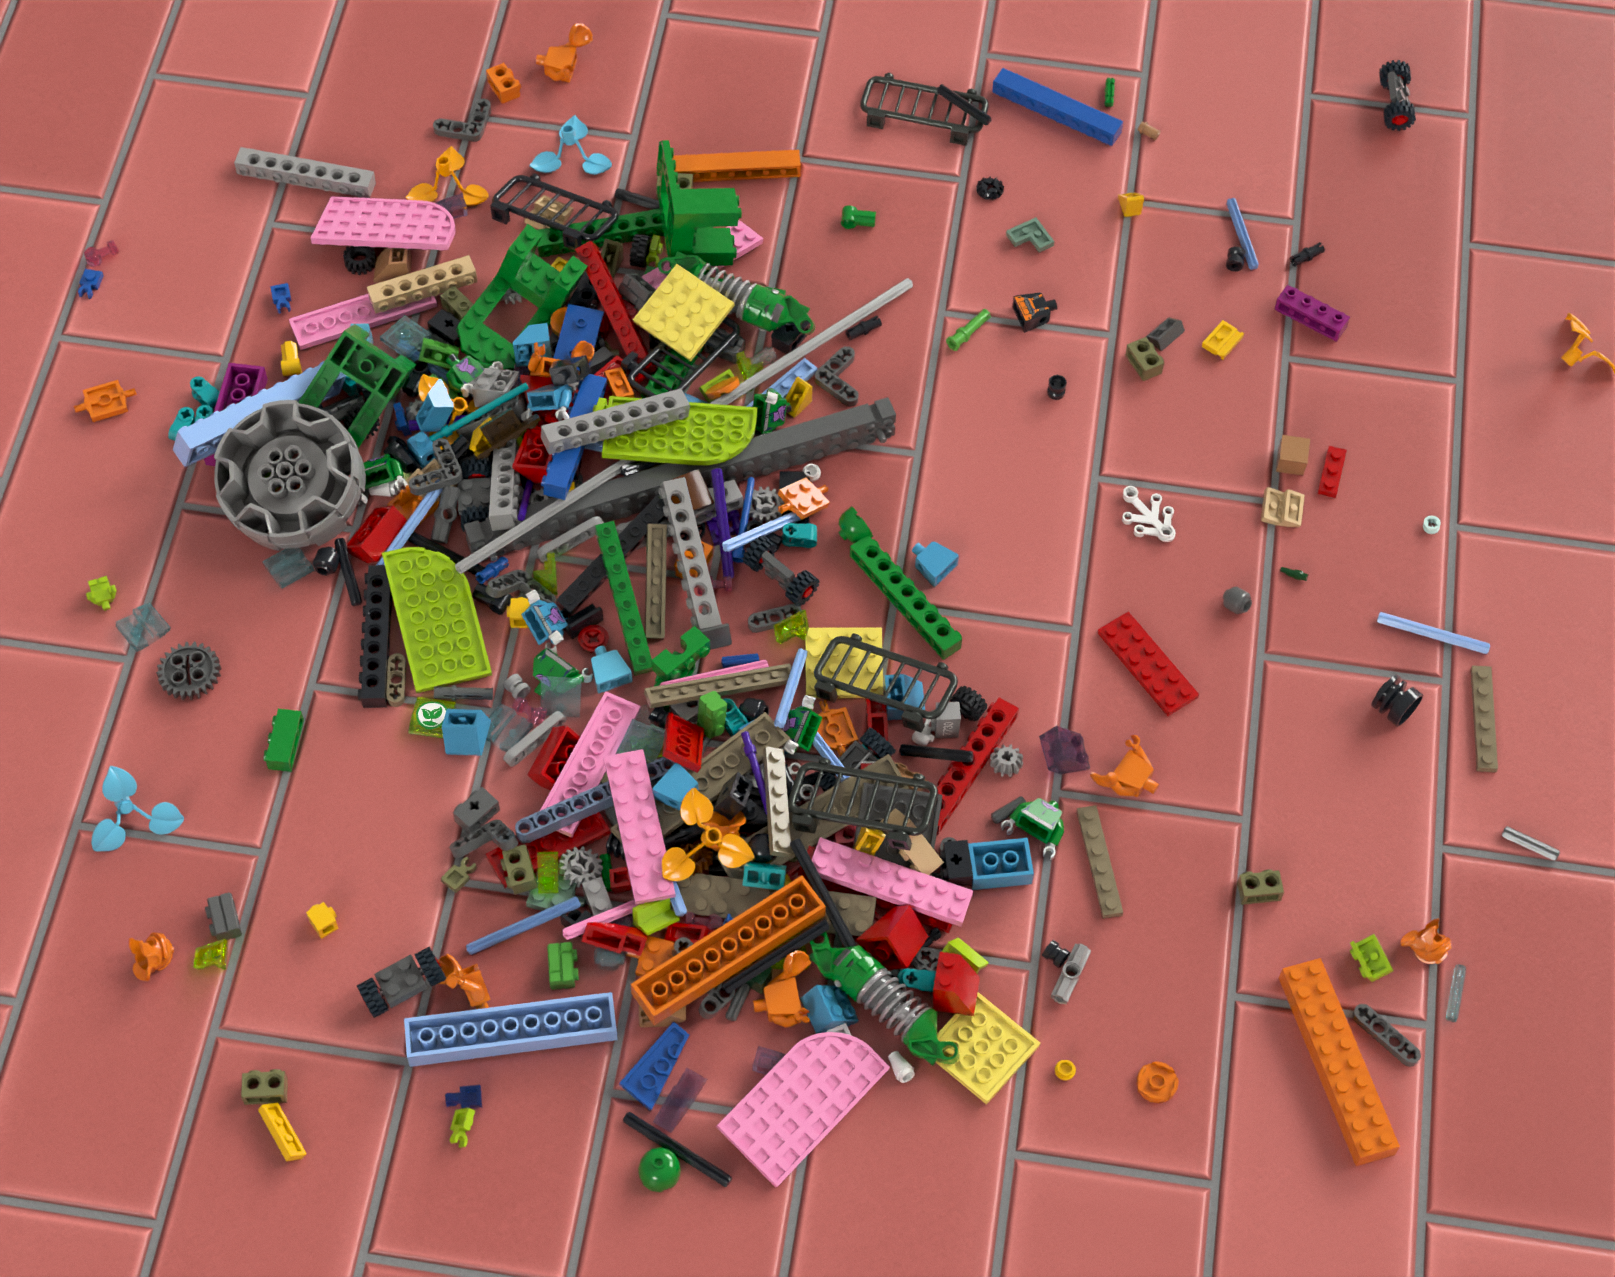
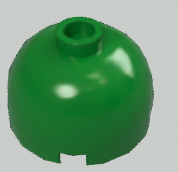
M851 506L839 518V535L844 541L848 539L853 544L868 535L872 538L871 530L862 517L860 518L859 515H856L858 512Z
M659 1147L653 1148L643 1155L640 1159L638 1172L639 1178L646 1188L650 1191L664 1192L663 1190L673 1188L679 1181L681 1168L678 1158L672 1151Z

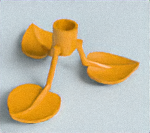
M450 146L436 160L437 170L435 171L434 186L432 187V185L427 183L418 184L405 197L407 200L433 202L438 197L435 190L438 186L439 175L448 177L451 174L460 191L463 192L459 195V200L463 205H478L486 201L489 195L479 185L471 184L466 189L461 186L454 171L461 169L465 164V160L461 154Z
M1568 312L1565 319L1570 320L1572 331L1580 334L1561 358L1572 367L1578 360L1582 362L1584 359L1594 355L1604 360L1613 369L1615 374L1614 364L1598 351H1592L1582 357L1580 356L1583 352L1577 347L1585 337L1591 343L1593 340L1589 336L1591 333L1576 316Z
M424 374L421 376L418 392L422 402H424L428 392L437 382L438 378L429 377ZM443 381L445 387L447 388V392H448V394H449V388H448L447 384ZM456 397L451 399L454 409L451 412L453 415L448 426L454 422L456 416L462 415L464 410H466L467 414H470L480 408L475 407L474 399L470 401L469 409L464 398ZM453 431V434L447 438L443 437V439H446L451 445L459 437L456 431ZM429 432V436L435 434L436 432Z
M692 788L682 800L680 815L687 825L697 823L699 827L705 829L701 835L702 843L687 855L683 849L678 847L667 850L662 857V876L669 881H681L690 877L694 872L695 863L689 857L705 845L713 846L717 843V846L720 848L718 858L728 868L740 867L755 857L749 845L741 837L735 834H727L721 840L722 835L718 828H710V826L702 824L712 818L713 806L706 796L701 794L696 788Z

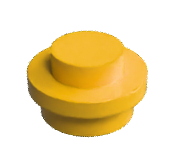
M1061 1060L1056 1064L1055 1074L1059 1079L1067 1081L1074 1077L1076 1068L1071 1061Z

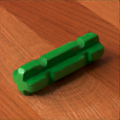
M1107 78L1105 82L1104 105L1106 107H1112L1114 103V78Z
M601 854L599 857L602 859L601 866H603L601 871L602 880L606 891L612 892L609 870L612 869L611 858L609 854Z

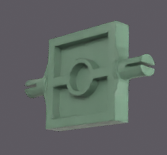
M540 870L536 878L538 888L529 890L530 894L526 907L544 911L576 897L577 883L570 885L569 879L563 880L564 876ZM577 897L581 907L584 908L586 899Z

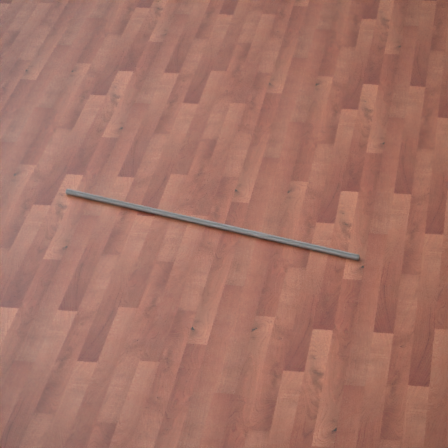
M906 278L748 378L735 390L723 394L709 404H730L912 288V280ZM617 461L568 492L566 500L557 499L456 563V571L460 574L466 572L620 474L621 466L635 461Z

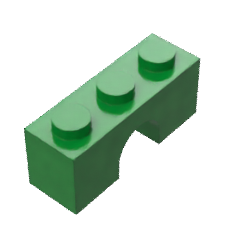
M693 626L680 637L681 648L685 650L684 653L674 655L665 649L651 660L652 670L664 682L678 679L681 673L686 669H691L696 661L709 654L711 650L710 640L697 627Z

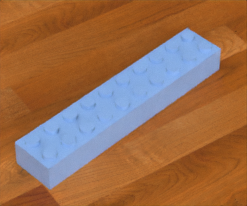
M324 361L317 367L306 369L302 374L291 376L287 381L276 383L270 389L259 391L255 396H248L240 403H233L225 410L216 411L208 418L198 419L193 425L183 426L178 430L173 452L184 467L215 454L219 442L229 428L233 429L246 416L262 409L263 404L279 400H296L299 402ZM340 372L322 402L340 394L346 378L345 374Z
M612 992L404 1018L406 1052L410 1067L618 1040Z

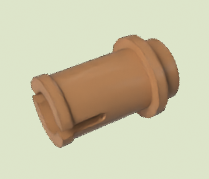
M1142 121L1138 127L1140 134H1145L1155 141L1161 132L1148 125V122Z

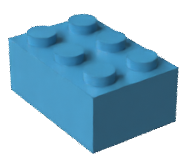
M1028 838L968 844L973 872L972 890L1032 884L1034 872Z

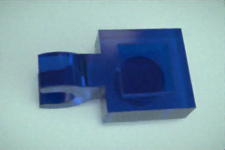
M481 1085L461 1086L460 1093H446V1107L461 1104V1109L482 1108Z

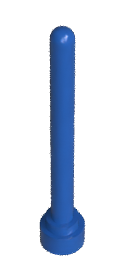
M749 477L747 480L738 535L745 533L747 530L755 483L753 477ZM744 545L732 551L733 562L744 563Z

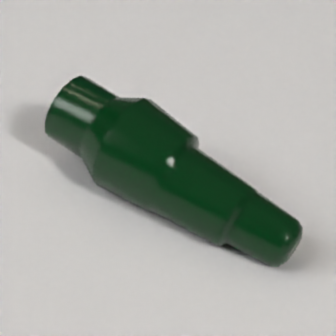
M1285 567L1280 569L1282 573L1296 580L1307 581L1309 574L1304 573L1302 570H1292Z

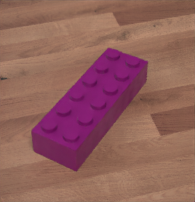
M228 363L214 412L225 410L229 405L240 403L244 398L255 396L259 391L265 389L268 381L265 367ZM215 454L204 458L206 465L215 466Z

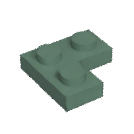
M1033 218L1006 231V236L1014 247L1031 241L1037 251L1042 252L1054 246L1055 241L1037 218Z

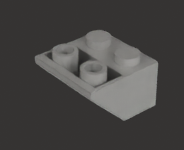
M485 368L472 387L475 407L481 408L509 392L519 377V372Z

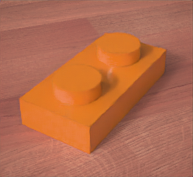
M622 367L604 371V378H607V384L613 396L634 398L633 390Z

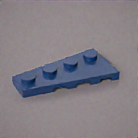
M673 1022L619 1083L623 1089L650 1112L688 1040L689 1034Z

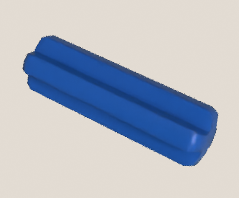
M754 653L725 656L721 659L722 667L729 668L759 661V655Z

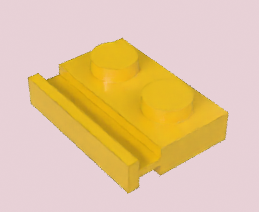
M1222 320L1202 342V347L1216 356L1219 355L1223 360L1240 342L1244 333L1238 332L1237 328Z

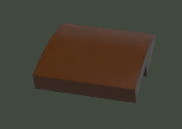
M699 469L671 479L685 477L693 511H699L715 504ZM671 497L674 504L680 503L678 497Z

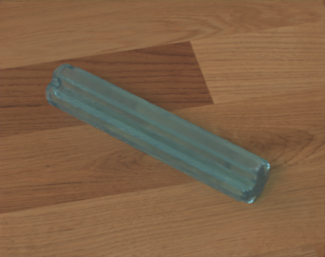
M1457 964L1454 968L1446 1014L1447 1021L1456 1022L1458 1019L1466 974V966Z

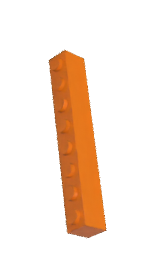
M799 150L674 155L672 160L676 161V170L674 172L693 174V182L801 177Z

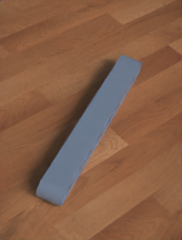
M662 757L647 764L648 773L656 775L655 777H649L652 788L669 770L665 767L673 766L675 762ZM609 781L520 819L515 825L517 840L524 844L532 842L613 806ZM596 797H599V798H601L602 800H600V801H595V800H593V799L596 798ZM578 805L583 806L582 809H577L575 807ZM564 813L565 816L559 817L557 814ZM541 821L547 822V824L540 825L538 823ZM523 829L529 830V832L522 833L520 831Z

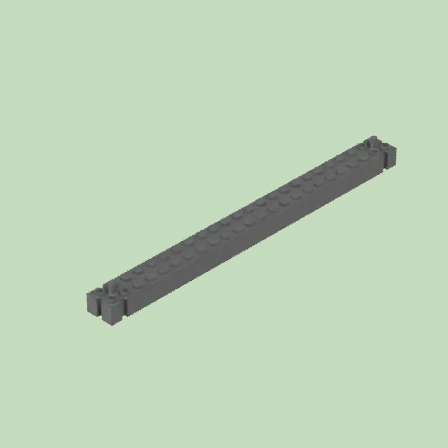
M887 397L874 401L872 405L867 403L754 437L741 453L725 462L713 465L667 463L626 477L607 481L490 556L491 561H496L498 556H502L505 553L514 550L518 551L531 545H538L547 540H553L596 516L601 517L603 522L606 523L640 513L659 494L658 489L662 482L698 469L707 488H713L711 471L715 468L722 469L724 482L735 480L736 483L747 481L749 477L755 478L769 475L772 472L785 470L791 466L802 465L811 460H819L824 456L838 454L848 449H855L864 444H871L875 442L876 438L879 439L880 443H885L888 438L895 435L894 423H896V413ZM551 498L528 505L524 520L550 505L558 498ZM489 517L486 518V521L480 523L477 520L464 524L470 554L510 529L492 531ZM515 521V526L523 521Z

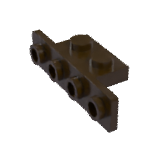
M509 408L479 427L489 443L476 450L473 454L477 459L487 458L494 449L503 448L510 439H517L526 429L536 427L539 424L538 422L541 421L540 417L534 414L520 423L512 408Z

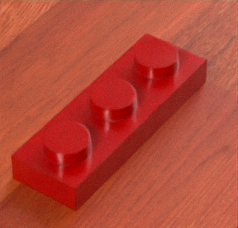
M1333 446L1328 447L1318 494L1336 498L1347 452L1346 449Z

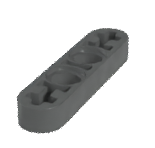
M1366 1004L1356 1006L1352 1017L1360 1027L1404 1065L1409 1067L1417 1065L1421 1058V1053L1415 1045ZM1363 1011L1367 1013L1366 1016H1359V1013ZM1371 1018H1373V1020L1371 1021L1370 1025H1368V1024H1367L1368 1021H1370ZM1373 1025H1382L1384 1031L1382 1033L1376 1032L1373 1029ZM1397 1038L1400 1045L1397 1047L1392 1046L1389 1043V1039ZM1404 1045L1406 1048L1402 1051V1053H1400L1399 1051L1402 1049ZM1413 1053L1414 1057L1408 1059L1407 1055Z

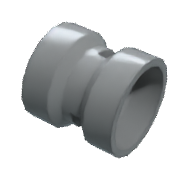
M519 674L511 675L504 683V688L512 693V697L516 701L524 699L531 690L527 683L522 682Z

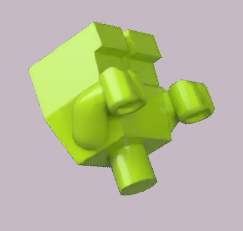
M107 576L88 581L91 592L86 593L87 600L98 606L102 605L103 611L111 609L109 603L113 602L117 592L115 585H110Z

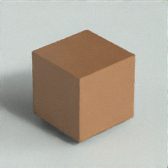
M1282 435L1278 447L1276 472L1303 476L1308 463L1310 439Z

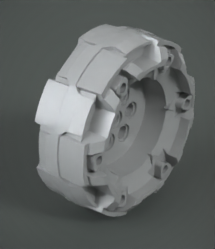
M279 400L263 404L262 409L246 416L233 429L229 428L226 431L214 455L216 460L214 475L216 498L226 516L237 529L254 542L273 550L301 548L315 543L320 546L330 541L347 527L346 521L355 510L360 494L365 492L366 474L363 459L350 433L329 413L310 405L299 404L296 400ZM299 453L297 458L292 459L294 454ZM276 456H280L277 461H273ZM304 468H309L306 473H302ZM286 470H290V473L288 475L283 476V473ZM268 472H272L268 478H265ZM300 484L297 490H293L295 485ZM282 486L279 492H275L277 487Z

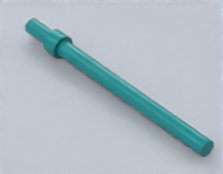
M523 383L451 425L443 426L440 431L429 436V439L434 442L439 438H447L453 434V431L528 390L527 383Z

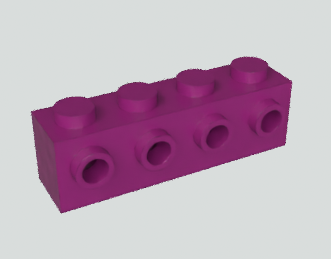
M1289 285L1284 288L1277 298L1274 310L1336 342L1346 330L1350 319L1345 313Z

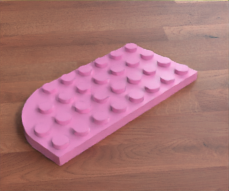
M331 196L311 236L312 244L443 251L449 249L456 230L453 217L448 210L429 201Z
M824 1032L809 1036L794 1045L716 1127L776 1188L890 1067L868 1044L854 1036L837 1032Z

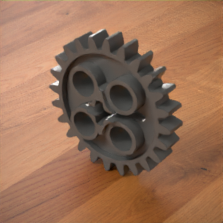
M195 641L192 646H189L188 642H186L185 647H182L180 644H178V649L171 647L172 653L165 652L166 659L160 658L161 664L157 665L159 671L156 673L159 684L162 686L163 691L166 690L168 695L173 694L175 699L179 695H181L182 700H185L186 696H189L190 700H192L193 695L200 698L201 692L207 695L206 689L213 690L212 683L218 684L216 677H221L219 671L221 670L220 661L215 651H211L209 646L205 648L203 643L197 647ZM187 657H189V664H190V667H191V668L189 669V670H190V677H191V685H189V678H188V675H187L188 672H189V671H188V665H187Z

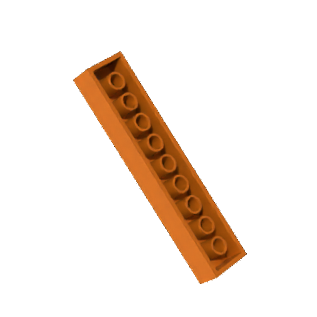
M800 876L631 983V994L655 1026L825 917L826 906L805 878Z
M1321 958L1282 968L1279 981L1355 1166L1394 1156L1400 1145Z

